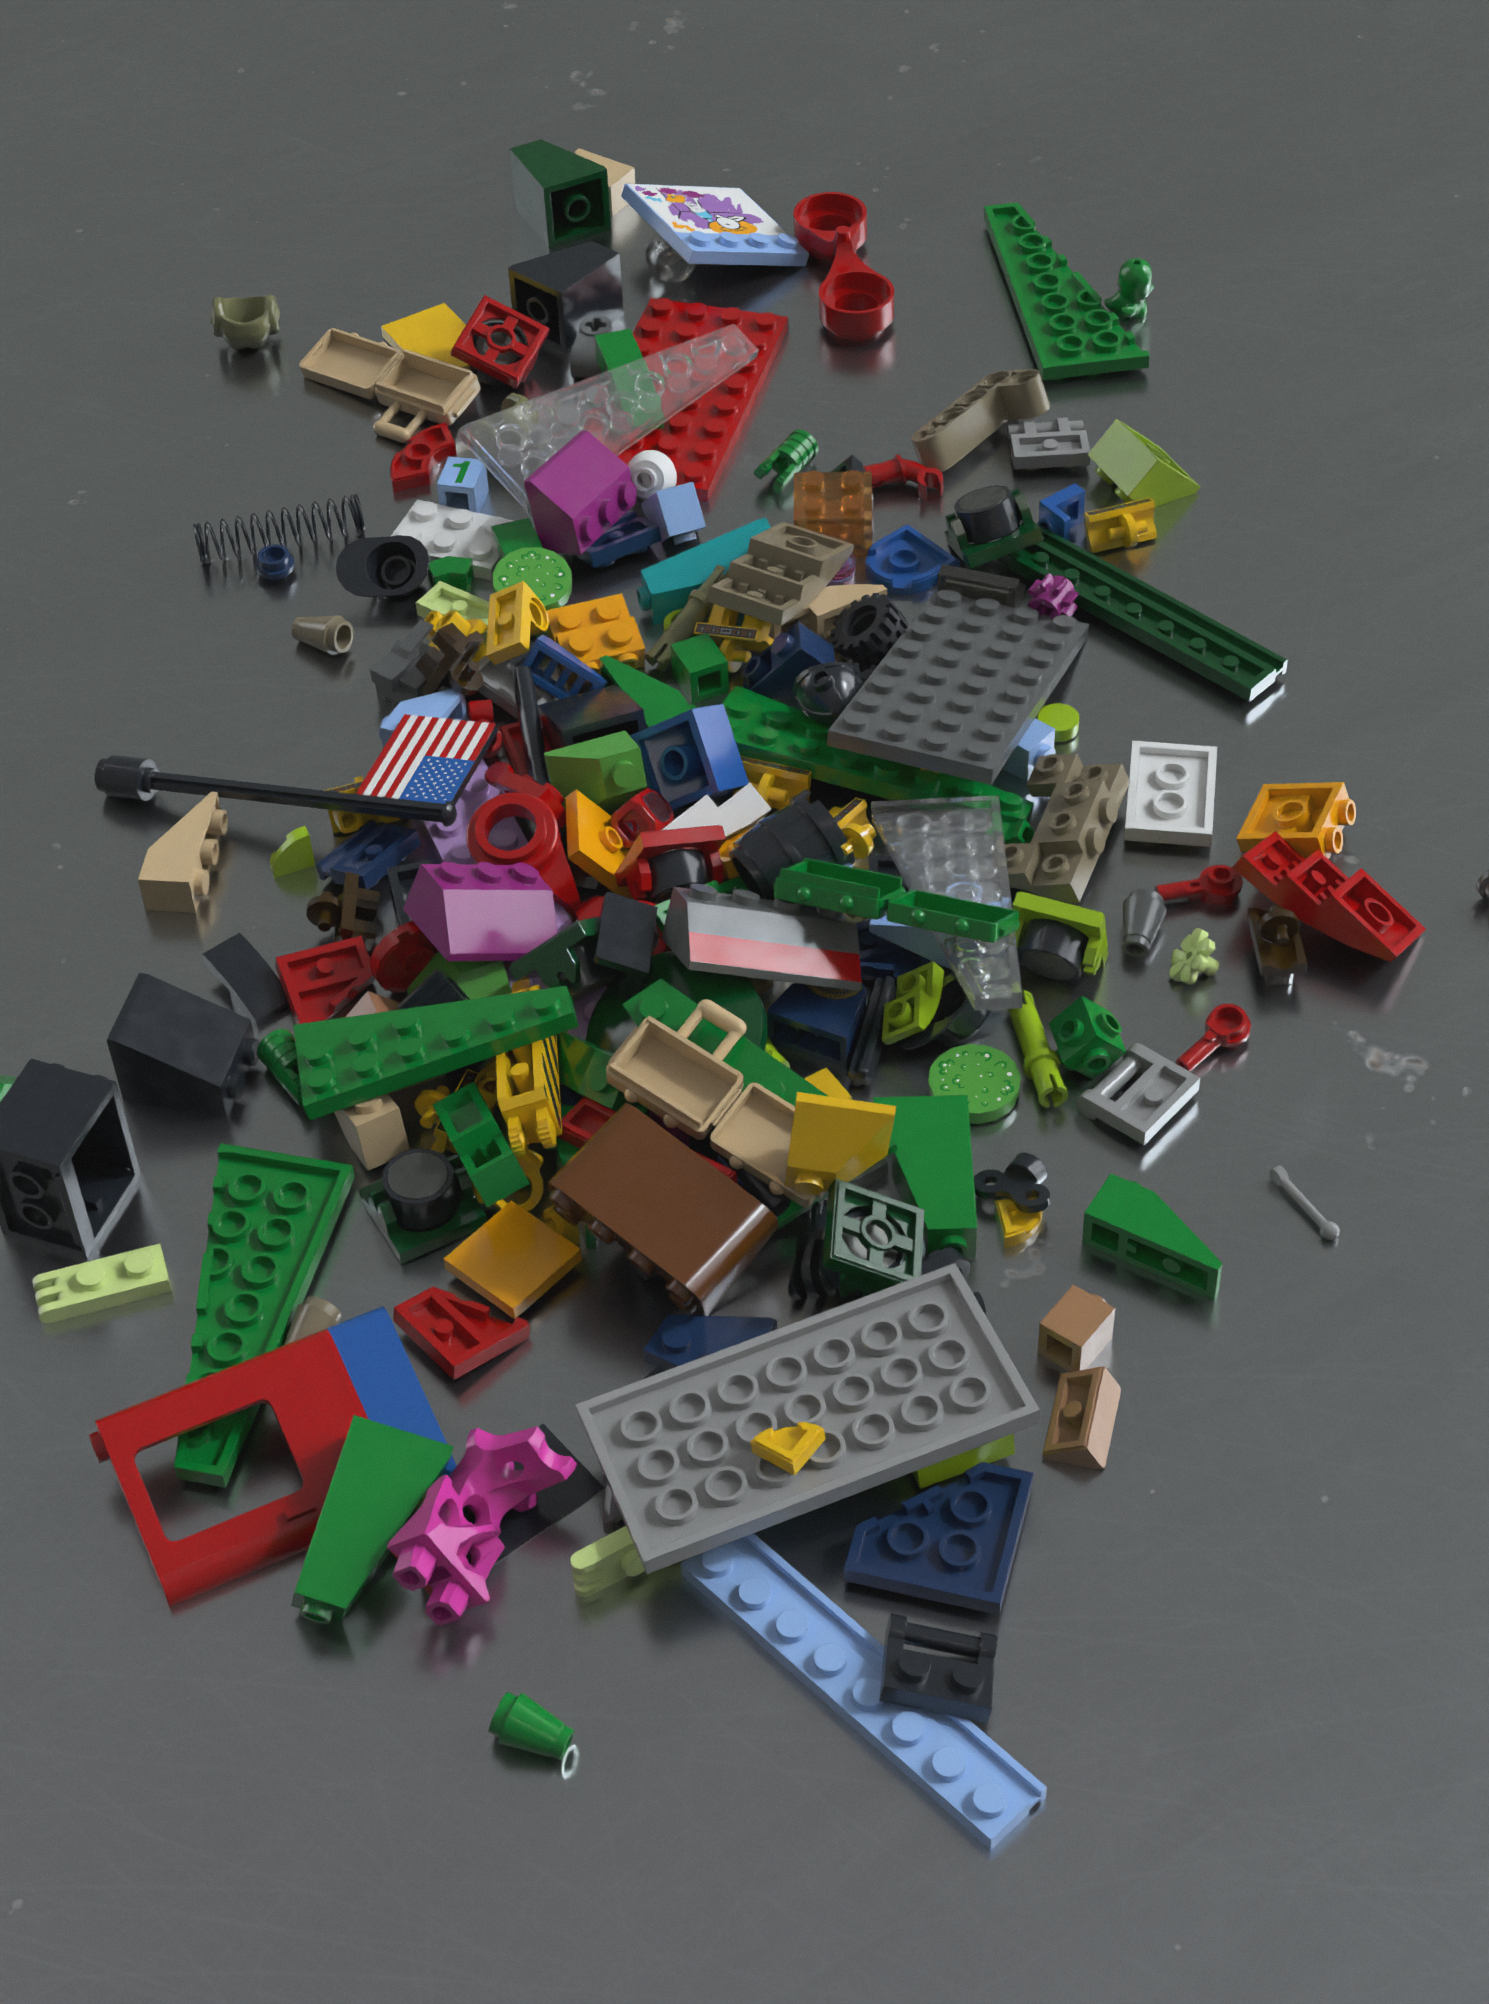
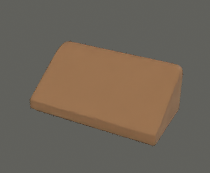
M1105 1366L1060 1374L1042 1453L1045 1460L1091 1469L1105 1468L1121 1393L1119 1384Z

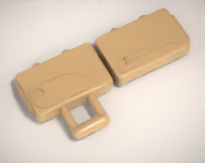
M336 328L329 329L299 363L305 378L367 399H373L377 396L379 403L389 406V408L374 423L373 431L377 435L401 443H407V440L411 438L425 419L439 424L446 423L447 426H450L481 389L477 375L473 374L471 370L406 349L403 351L404 355L401 356L399 349L388 346L385 342L378 343L360 337L357 333H348ZM399 410L415 415V418L406 428L389 423Z
M703 999L677 1032L651 1016L645 1018L638 1028L635 1027L610 1058L606 1067L607 1082L623 1092L628 1102L640 1103L662 1117L667 1127H678L697 1140H703L712 1128L716 1126L710 1135L711 1148L729 1159V1164L733 1169L743 1168L768 1184L770 1191L774 1195H781L783 1193L803 1207H809L816 1198L821 1199L823 1197L824 1191L821 1194L808 1195L796 1191L794 1187L784 1186L795 1106L758 1083H750L742 1092L743 1074L722 1061L747 1030V1026L742 1019L713 1001ZM703 1018L728 1033L713 1054L687 1039Z

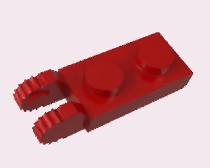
M500 761L491 765L485 771V780L490 786L492 785L500 790L499 795L517 792L535 796L546 803L552 810L559 829L566 824V810L561 805L565 800L561 793L551 784L545 783L541 785L528 774L523 776L517 775L508 763Z

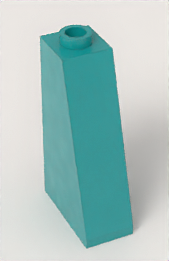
M766 517L757 519L641 570L642 587L636 589L640 610H647L653 625L663 624L665 617L669 613L683 609L686 606L689 594L692 590H698L714 571L713 569L716 565L725 567V571L722 573L725 575L729 570L731 561L748 553L750 538L771 528Z

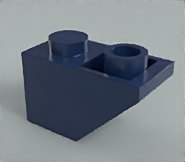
M797 622L788 631L780 633L762 653L748 660L742 669L743 687L771 699L795 697L792 690L795 678L802 671L808 669L809 666L835 662L834 646L800 622Z

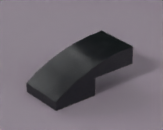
M240 932L202 954L205 966L230 990L232 1003L248 1019H251V1022L256 1027L290 1008L280 979Z

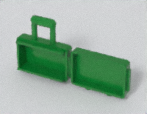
M805 858L804 861L788 868H781L780 876L776 877L773 888L774 898L875 920L887 915L886 919L889 922L988 943H994L1013 933L1019 928L1020 921H1018L1019 911L920 890L906 892L905 888L901 887V877Z

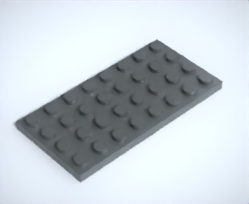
M936 590L905 630L906 633L899 637L829 728L827 746L992 785L1085 643L1089 624L1077 622L1075 618L1066 615L1056 616L1051 619L1050 615L1044 614L1041 616L1033 608L1005 606L990 598L974 599L961 596L959 592L954 590Z

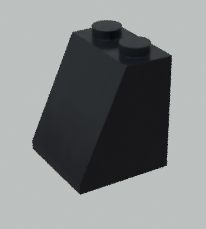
M594 241L513 264L508 268L512 309L550 328L544 344L565 354H569L572 346L575 345L580 322L585 317L599 314L608 317L614 322L624 314L620 253Z
M617 684L538 705L542 729L552 750L624 730L630 736L647 728L643 708Z
M144 973L138 974L107 1038L123 1102L227 1118L235 1100H240L243 1096L245 1077L250 1066H255L259 1059L257 1057V1047L260 1042L254 1037L251 1019Z

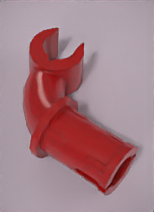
M899 454L895 455L894 459L863 466V479L868 491L900 482V484L904 485L907 481H912L917 484L918 496L921 499L927 501V487L937 489L940 497H942L943 474L936 468H927L918 462L901 458Z
M492 699L469 701V721L494 723ZM499 729L483 758L488 759L499 753L502 747V735Z

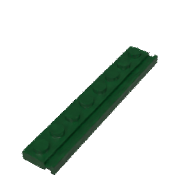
M1040 525L1038 526L1042 532V542L998 559L1000 564L1033 582L1036 579L1042 581L1048 573L1052 576L1058 575L1067 578L1073 584L1075 591L1078 592V596L1073 601L1078 607L1249 702L1275 682V677L1278 674L1283 675L1286 673L1287 659Z

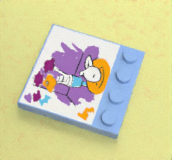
M624 184L621 197L689 264L806 266L810 253L798 243L799 241L796 237L789 235L741 188Z

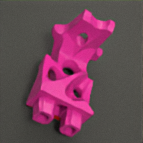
M538 1426L505 1435H493L479 1428L470 1430L467 1436L466 1450L457 1467L450 1476H441L426 1490V1498L421 1507L388 1542L387 1548L398 1559L392 1576L404 1589L414 1591L424 1588L430 1598L426 1604L425 1613L436 1625H444L458 1620L465 1610L487 1603L490 1597L485 1581L491 1568L505 1548L502 1541L498 1538L501 1533L500 1522L502 1517L510 1509L523 1512L536 1506L539 1499L536 1492L566 1480L574 1471L577 1463L571 1456H561L551 1450L546 1443L545 1434ZM513 1462L523 1464L524 1469L514 1470ZM462 1509L472 1513L476 1518L475 1524L466 1520ZM468 1551L471 1554V1565L466 1558Z

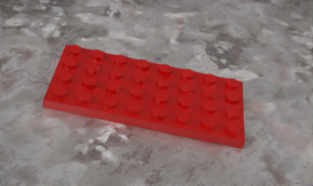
M650 298L632 334L650 375L664 420V428L628 435L607 394L606 383L582 431H589L627 466L635 455L646 450H655L665 454L675 466L677 473L676 486L693 482L698 500L709 503L789 329L788 317L775 315L770 312L743 311L734 307L721 308L707 306L703 303L671 301L668 298Z

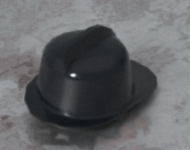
M411 536L370 537L355 540L344 547L337 557L335 570L340 584L346 591L355 596L402 598L412 594L422 584L429 571L430 558L428 550L421 541Z
M964 965L950 973L943 980L939 1005L930 1024L925 1030L899 1040L898 1044L903 1049L912 1050L934 1039L948 1046L960 1045L969 1041L979 1031L993 1007L992 1002L979 987L981 979L979 969L974 965Z

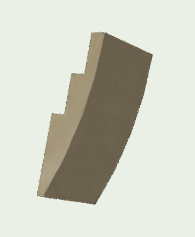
M781 522L750 538L748 553L730 562L728 577L710 586L707 602L781 626L800 613L819 595L853 552L854 544Z

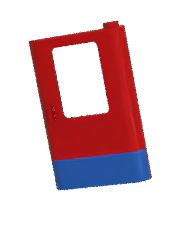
M383 1306L94 1421L97 1431L88 1435L99 1464L109 1460L112 1469H114L169 1607L309 1549L354 1415L447 1444L394 1324ZM267 1403L270 1405L303 1479L302 1488L297 1492L181 1540L170 1541L167 1539L136 1466V1455L145 1449L256 1404ZM452 1454L443 1476H450L457 1467Z

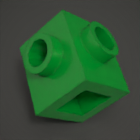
M1080 996L1049 1022L1057 1045L1056 1053L1061 1064L1070 1071L1076 1070L1094 1079L1127 1053L1120 1036L1122 1032L1121 1025L1112 1015V1012L1084 996Z

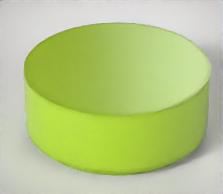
M1054 703L1043 707L1038 713V720L1055 728L1054 742L1068 741L1077 735L1079 731V713L1073 707L1067 704Z

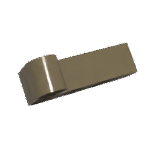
M1036 369L1003 370L982 378L911 436L919 463L927 468H936L944 472L955 465L1008 420L1031 419L1048 411L1051 405L1039 371Z

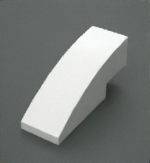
M748 783L719 807L715 805L708 795H705L662 830L719 825L723 826L725 837L728 838L756 824L771 808L752 784Z

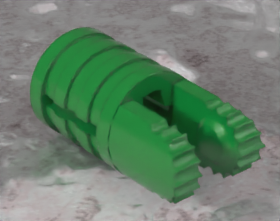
M796 429L778 448L772 451L754 470L753 474L761 480L773 469L779 476L775 480L772 489L780 493L817 456L819 451L818 444L811 434L804 430Z
M287 1029L274 1030L267 1034L259 1043L257 1057L292 1099L301 1106L303 1102L295 1037Z

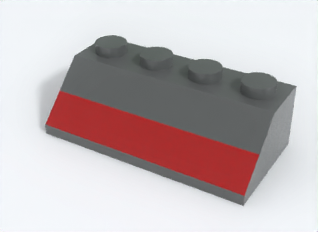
M697 883L690 884L689 889L673 887L661 939L688 970L860 991L862 979L857 924L847 914L776 898L775 900L761 899L758 894L741 889L733 890L731 895L717 893L715 888Z

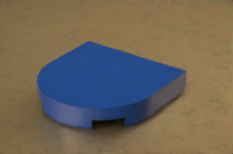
M908 524L871 545L865 560V574L870 583L873 585H883L888 593L898 595L924 592L960 572V560Z

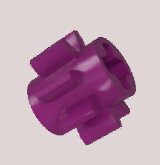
M1048 573L1042 581L1036 579L1028 590L1032 599L1027 606L1037 610L1041 616L1044 614L1050 615L1051 619L1060 615L1071 617L1078 608L1073 603L1078 596V592L1075 591L1073 584L1063 576H1052Z

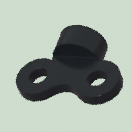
M1020 1153L1007 1166L1004 1173L994 1169L977 1173L974 1176L975 1194L984 1199H1010L1017 1209L1022 1212H1041L1050 1204V1191L1042 1185L1048 1176L1047 1169L1036 1156L1029 1153ZM987 1183H995L994 1185H985ZM1029 1197H1037L1036 1199H1027Z

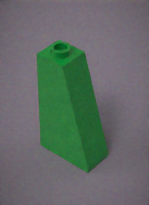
M968 1096L873 1097V1103L896 1106L890 1140L896 1143L898 1150L884 1159L888 1162L889 1173L902 1202L924 1209L923 1233L925 1234L926 1257L938 1249L954 1248L965 1259H976L977 1216Z
M356 1415L353 1416L293 1594L291 1606L299 1608V1614L302 1617L323 1624L330 1623L331 1619L343 1621L390 1553V1550L387 1548L388 1542L421 1507L426 1498V1490L445 1473L454 1446Z

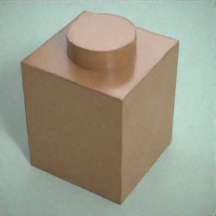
M1072 1285L1039 1323L1037 1353L1069 1372L1087 1369L1113 1338L1115 1308L1110 1306L1102 1297L1096 1294H1089L1081 1288Z

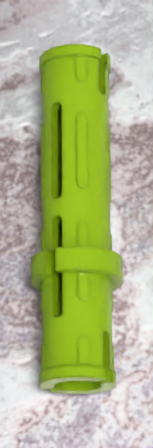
M1023 990L1022 995L1026 1003L1023 1004L1019 991H1015L1006 998L1005 1008L1009 1013L1025 1058L1023 1064L1024 1072L1029 1079L1033 1080L1041 1106L1049 1108L1050 1102L1047 1094H1049L1053 1107H1058L1068 1098V1091L1059 1072V1065H1061L1059 1056L1056 1051L1050 1048L1032 994Z

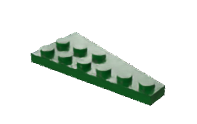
M567 986L293 1025L304 1110L309 1120H313L577 1028L579 1025Z

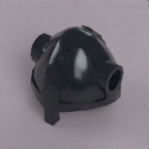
M852 660L846 663L827 662L802 671L795 678L792 690L806 717L817 723L833 725L863 686V681ZM827 677L823 683L817 684L820 678Z

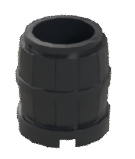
M802 790L789 799V805L776 811L769 817H763L757 821L753 828L733 843L734 849L729 851L730 860L748 889L758 894L761 899L775 900L773 888L776 877L780 876L781 868H788L804 861L805 858L848 867L855 862L853 851L845 856L841 846L847 842V839L825 806L819 800L812 804L807 801L811 794L808 790Z

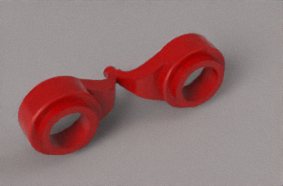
M822 192L802 199L797 203L793 211L794 237L810 253L809 255L819 259L834 260L826 279L819 287V319L821 323L832 333L844 339L863 340L878 335L891 324L894 318V286L889 279L875 272L862 262L855 253L856 249L867 238L866 206L858 198L840 192Z
M505 793L487 800L473 813L466 830V842L474 865H478L480 862H487L493 865L528 864L539 872V876L553 890L554 902L561 905L571 915L574 922L600 917L604 897L595 896L585 902L580 900L562 846V839L555 815L546 803L526 793ZM513 816L525 817L536 826L533 838L520 849L511 851L500 850L492 846L488 841L491 829L504 818ZM636 900V901H639V902H642V903H646V904H649V905H652V906L657 905V904L652 903V902H649V901ZM656 924L655 932L658 934L659 940L651 956L671 951L661 939L662 932Z

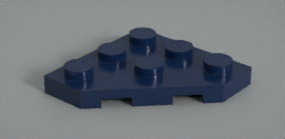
M981 1462L967 1469L965 1477L943 1488L936 1485L902 1502V1509L880 1520H877L874 1516L856 1525L843 1569L844 1581L1000 1615L1033 1486L1034 1473Z

